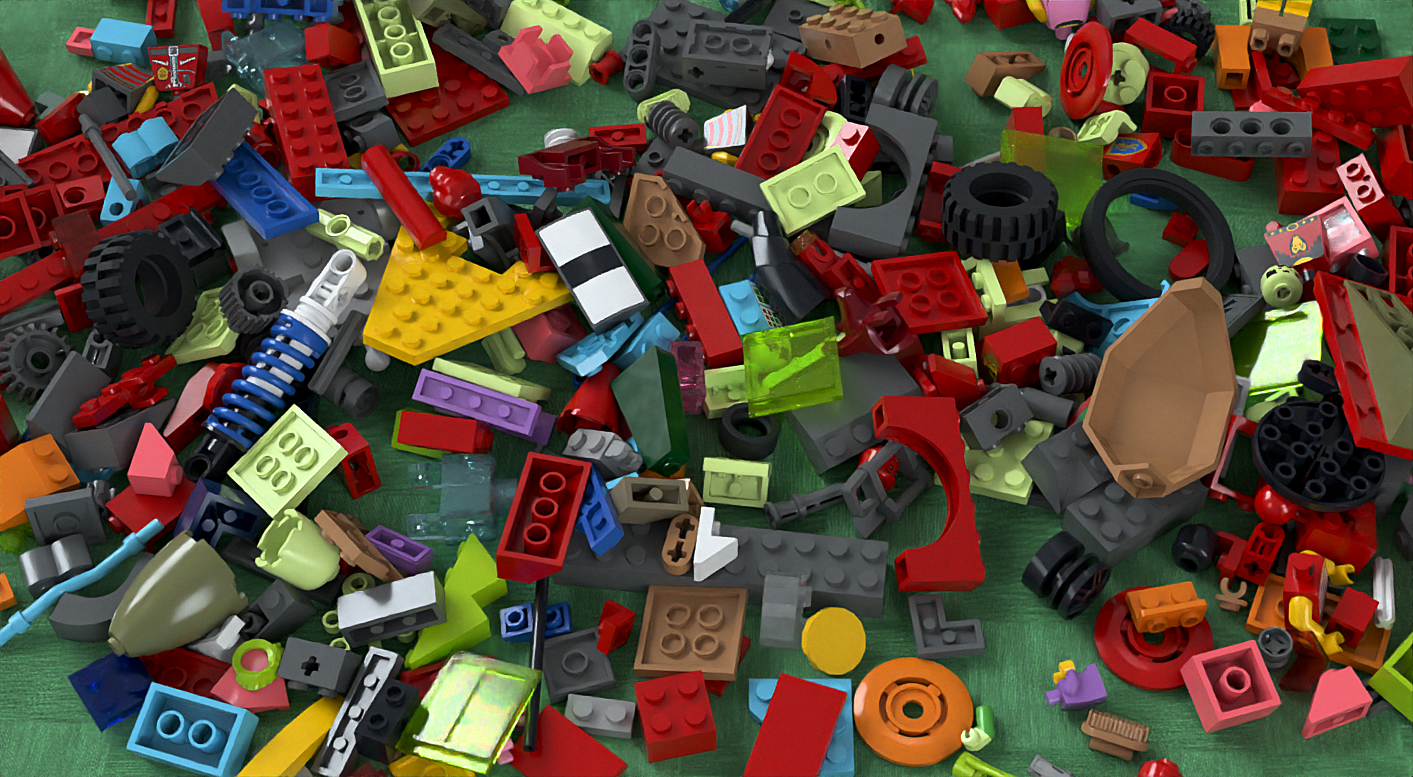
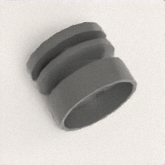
M890 64L877 84L872 102L930 118L936 104L939 82L931 77L926 79V76L920 73L912 79L911 70Z

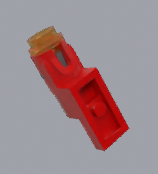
M808 229L790 244L796 259L803 261L832 293L830 297L834 301H837L834 294L835 291L847 286H851L859 295L872 303L882 296L877 284L849 252L838 257L825 241L820 240L815 233L811 234Z

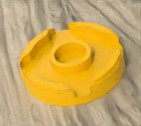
M826 607L806 621L802 631L801 646L804 655H807L810 661L809 664L813 669L823 674L842 675L852 671L860 663L866 649V634L862 623L854 613L845 608Z

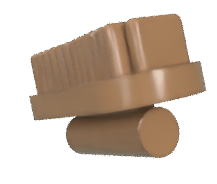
M1093 708L1090 710L1087 720H1084L1082 723L1081 731L1092 736L1088 748L1131 761L1134 750L1147 751L1150 742L1147 740L1150 727L1145 724H1137L1136 721L1133 722L1119 716L1116 717V715L1111 713L1108 714Z

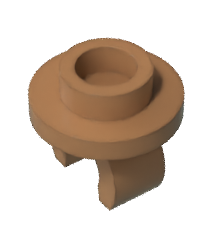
M1224 577L1220 586L1224 595H1214V600L1220 601L1219 608L1239 612L1240 607L1247 608L1248 602L1240 600L1247 593L1248 587L1246 582H1241L1238 592L1231 593L1228 590L1229 578Z

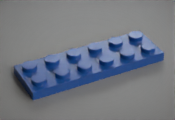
M245 140L236 150L232 151L235 154L226 165L221 166L224 169L223 173L213 182L209 179L207 180L265 240L276 238L284 233L303 229L308 225L319 222V211Z

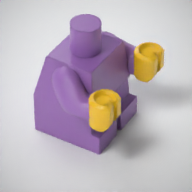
M1071 660L1059 663V672L1054 673L1052 676L1056 686L1054 690L1044 693L1048 706L1060 703L1062 710H1084L1102 704L1108 696L1095 663L1086 666L1082 673H1076L1074 663Z

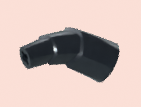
M764 210L756 213L752 218L753 236H751V251L755 267L754 282L783 325L790 331L832 293L803 261L796 259L788 240L783 238L779 215L774 211Z

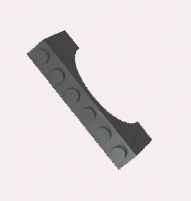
M871 102L864 126H868L881 146L880 150L892 158L899 166L904 175L907 188L895 200L882 206L866 209L837 206L827 241L831 248L873 260L898 258L899 254L905 255L909 238L904 237L905 232L911 234L916 218L911 216V211H918L922 195L917 194V191H924L928 174L923 173L924 169L930 171L934 153L929 151L930 149L936 150L940 133L935 132L938 120Z

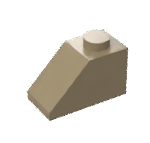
M624 476L610 491V497L620 523L647 524L685 514L689 511L685 480Z

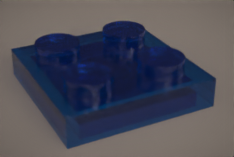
M113 651L68 676L72 687L100 732L139 711L143 706L151 683H155L139 657L128 658L124 654L119 657Z

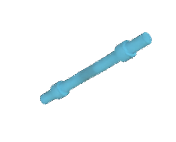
M155 518L137 534L131 533L123 540L124 544L98 566L53 586L23 612L20 610L8 619L9 623L0 630V647L17 633L22 634L30 628L32 621L59 600L64 592L72 593L103 579L132 554L136 556L146 548L145 543L165 528L161 521Z

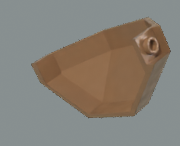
M1204 277L1176 281L1105 351L1082 428L1116 482L1136 499L1164 497L1217 470L1238 395V386L1222 296Z

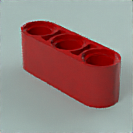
M1186 128L1180 129L1175 133L1170 153L1171 161L1178 166L1236 182H1244L1250 178L1256 157L1191 156V129Z

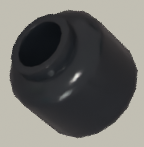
M1201 523L1188 524L1183 526L1178 532L1171 548V554L1180 569L1189 573L1202 572L1209 569L1220 548V542L1209 526Z

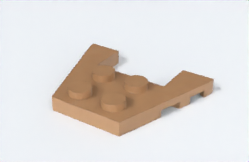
M322 509L314 518V521L322 528L320 535L334 546L337 544L342 550L339 555L351 566L355 567L357 564L365 572L373 574L386 583L412 577L395 568L365 537L370 531L354 514L349 513L347 515L345 512H341L338 515L336 511Z

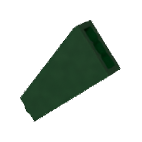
M588 195L566 214L568 215L572 212L591 207L648 302L654 303L664 296L666 279L606 204Z
M653 345L610 383V386L647 469L669 478L677 473L691 459L676 358L674 354Z

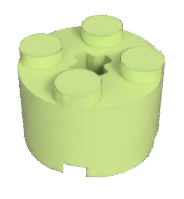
M1129 43L1113 44L1112 71L1102 100L1125 105L1132 103L1141 94L1147 82L1148 71L1150 70L1147 59L1136 46ZM1116 70L1121 71L1122 78L1117 77Z

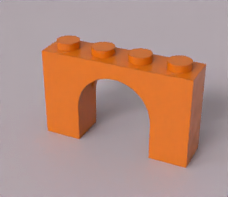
M1215 25L1216 35L1214 36L1215 39L1211 45L1218 89H1246L1250 74V54L1252 51H1257L1251 49V44L1247 43L1251 26ZM1305 27L1297 54L1293 53L1290 57L1280 55V57L1289 61L1296 68L1300 83L1310 69L1334 66L1326 28ZM1266 47L1262 52L1263 55H1271V52L1276 49Z

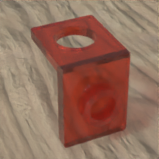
M1286 629L1292 637L1293 649L1298 658L1280 680L1278 686L1281 690L1307 693L1331 661L1313 631ZM1298 638L1308 641L1312 645L1313 650L1302 646Z

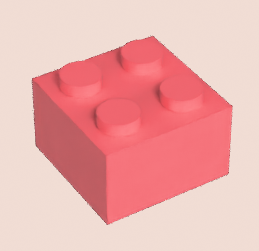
M1255 639L1192 656L1180 669L1206 734L1267 717L1282 704Z

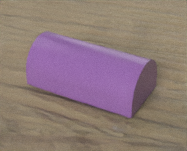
M382 525L377 526L365 536L395 568L410 576L426 573L431 565L433 549Z

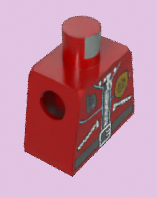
M200 44L148 47V54L158 92L172 94V100L174 101L181 98L180 94L205 85L208 47Z

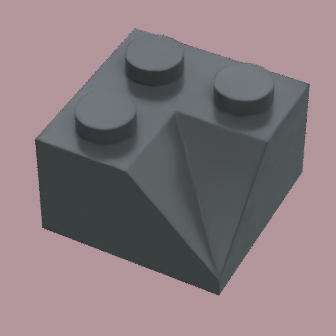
M1083 421L1037 444L1020 462L1057 514L1065 511L1066 506L1114 478L1082 428Z

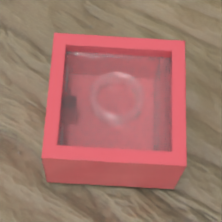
M1346 196L1302 219L1320 214L1327 229L1331 269L1325 273L1339 277L1340 275L1347 274L1345 268L1356 253L1366 255L1372 259L1380 256L1372 236Z

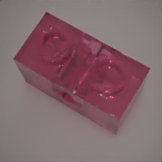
M670 341L667 351L674 354L676 358L684 414H700L706 398L701 341Z

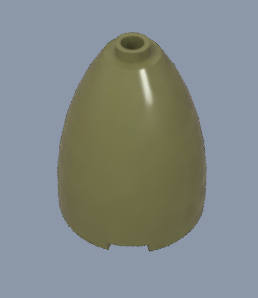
M185 529L166 544L146 564L124 594L108 630L110 639L107 640V643L117 656L120 657L123 654L128 658L149 656L189 644L206 636L214 629L220 628L229 616H237L249 607L247 595L243 592L238 594L236 591L237 584L233 579L236 576L228 565L203 538L198 542L192 539L191 536L193 534L190 529Z

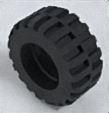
M992 161V163L987 164L985 162L976 163L973 167L970 165L966 166L960 172L957 171L944 186L941 218L943 235L959 252L964 255L970 254L974 259H989L990 262L997 263L999 260H1006L1008 263L1015 262L1016 259L1020 258L1022 260L1029 259L1033 254L1038 255L1053 241L1056 232L1058 191L1052 181L1046 178L1045 174L1040 171L1035 172L1032 167L1027 165L1019 166L1015 162L1001 163V161Z
M145 229L105 238L90 251L88 255L90 258L86 259L83 266L85 274L81 276L80 285L84 289L81 297L82 302H86L87 310L85 312L88 318L93 319L95 323L93 325L100 334L104 333L106 340L120 348L140 349L173 342L186 331V327L191 324L194 318L192 312H195L197 307L195 295L198 294L197 285H194V270L190 269L188 265L190 261L186 254L180 252L181 247L176 242L170 241V238L161 232L158 233L155 230ZM136 273L139 276L144 289V306L139 300L136 291Z

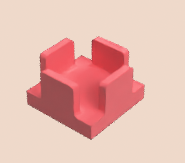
M540 25L521 29L513 43L502 46L498 52L500 58L528 94L568 85L572 79L568 73L571 68V64L568 61L573 55V51L560 34L553 35L546 45L541 38H538L543 31Z

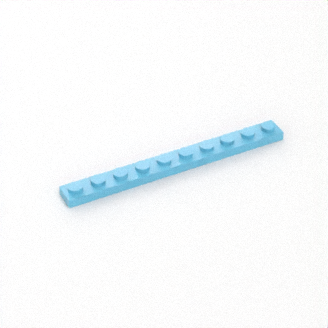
M316 168L315 196L384 199L364 170ZM404 172L423 200L433 201V189L429 182L430 173ZM471 174L479 182L482 199L491 196L497 197L506 204L535 205L547 188L544 187L543 180L532 179V177ZM586 179L585 183L574 186L573 191L558 192L555 203L565 207L576 206L589 195L609 207L611 200L609 181Z

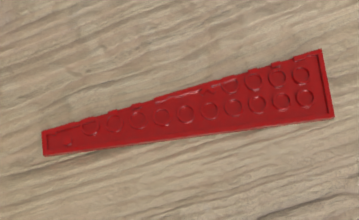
M213 81L180 94L181 98L169 103H165V101L155 104L154 109L142 114L138 111L128 115L129 119L117 124L111 122L100 127L102 138L128 179L133 178L116 156L112 146L121 134L137 131L148 119L162 117L180 141L196 118L218 100ZM84 134L19 159L20 163L16 164L36 183L37 187L52 182L58 185L101 174L105 188H108L112 177L94 145L85 138ZM163 164L158 165L155 169H153V170H152L151 172H149L148 174H150V173H152V172H154V171L159 170V169L162 167ZM144 175V176H142V177H140V178H137V179H135V180L143 179V178H145L146 175Z

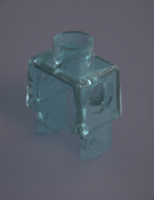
M264 19L265 29L240 40L229 30L221 33L222 54L237 67V77L263 97H265L263 70L278 67H296L305 64L314 65L306 59L305 33L291 19L284 21L280 19Z
M442 454V462L408 464V475L412 490L441 488V502L438 513L406 514L408 536L412 540L445 539L446 547L460 545L462 541L466 542L471 533L475 534L480 543L496 541L499 537L500 517L509 515L519 479L499 478L496 459L489 454Z

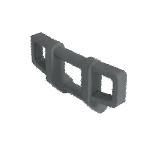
M888 440V443L869 462H863L842 486L841 492L850 514L853 517L865 518L875 509L886 517L888 522L897 523L903 517L902 512L922 491H927L934 485L932 475L919 465L924 458L911 448ZM893 455L899 460V470L912 482L895 502L890 497H887L877 472ZM860 485L867 498L861 505L856 496V490Z

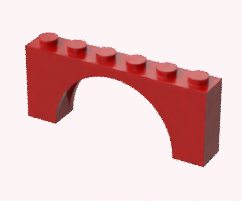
M882 396L871 408L875 437L901 443L921 455L937 473L947 499L946 523L937 541L924 547L906 549L894 560L898 592L972 591L985 581L986 568L984 562L981 561L979 549L980 533L976 530L975 503L970 495V473L965 465V443L960 435V413L956 409L955 398Z

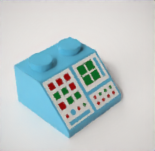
M745 280L719 287L718 293L741 339L744 353L749 346V342L755 336L778 333L789 342L793 341L791 331H788L754 282Z

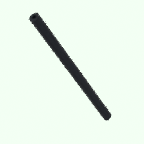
M550 576L536 581L522 746V749L526 752H534L537 747Z

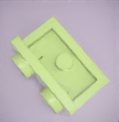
M757 363L700 372L696 393L708 419L722 417L727 408L743 402L756 403L767 408L768 401L758 382L760 368Z

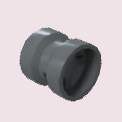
M1280 627L1266 628L1258 638L1257 646L1268 672L1274 673L1283 670L1288 664L1293 648L1291 635Z

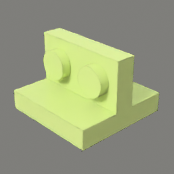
M714 456L704 457L703 502L764 508V504L768 499L769 479L772 474L773 463Z

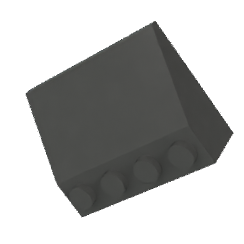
M866 352L841 357L774 391L817 475L887 440L875 437L871 410L882 396L924 397L918 384L893 354L879 355Z

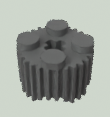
M259 263L255 266L253 264L245 265L240 271H237L223 286L218 295V300L220 301L218 305L222 307L220 312L224 313L223 318L228 319L229 329L237 334L249 332L250 335H253L255 332L259 334L261 331L264 333L267 329L269 330L280 318V312L283 309H287L286 305L289 301L286 299L291 295V292L287 291L289 286L285 285L287 281L282 280L280 277L276 278L275 273L271 274L269 269L265 271L264 267H261Z

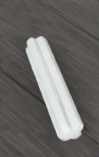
M1377 557L1375 564L1372 566L1373 599L1379 602L1374 613V623L1378 628L1384 627L1386 630H1390L1393 627L1392 623L1395 622L1393 563L1389 558Z

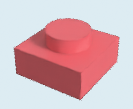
M76 27L65 44L68 53L93 57L94 52L89 39L95 30Z

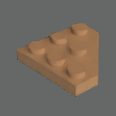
M634 173L623 226L651 262L657 267L669 269L703 259L706 245L667 181L659 176Z

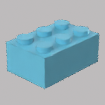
M152 682L126 749L140 757L206 777H236L240 772L260 718L247 709Z

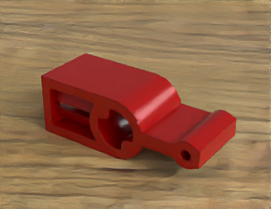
M1261 522L1255 527L1243 551L1235 573L1236 576L1264 587L1285 538L1282 525H1271ZM1255 563L1258 564L1255 573H1251Z

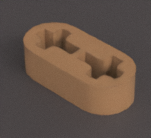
M678 515L670 524L662 550V565L669 574H685L692 566L699 528L698 519L692 515ZM684 527L690 528L686 533L685 539H681L680 531H683ZM682 550V558L678 562H673L672 559L676 557L677 551Z

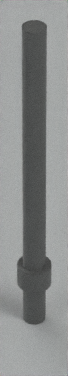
M80 115L79 122L82 125V133L85 138L92 142L128 201L135 200L137 193L102 138L100 127L91 120L89 115Z

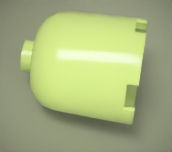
M287 509L284 511L286 517L280 523L273 520L263 533L257 548L262 550L261 557L256 558L255 563L261 569L283 579L298 589L316 590L337 576L340 569L339 553L341 549L337 544L335 546L330 544L320 535L322 530L320 526L295 509Z

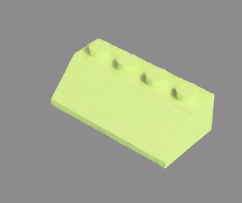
M514 0L500 28L501 31L515 39L521 29L540 25L543 31L538 38H541L546 45L553 35L560 34L573 51V55L568 61L571 64V68L568 71L572 77L570 82L579 87L591 77L588 67L592 63H598L607 50H613L611 31L552 0Z

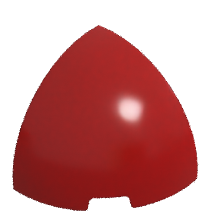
M790 51L778 84L827 107V111H831L837 102V92L830 77L821 67L807 57Z

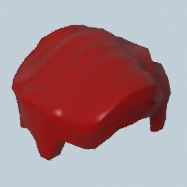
M439 166L431 171L429 182L433 189L432 202L435 209L444 217L453 220H465L461 209L482 200L479 182L470 173H466L462 169Z

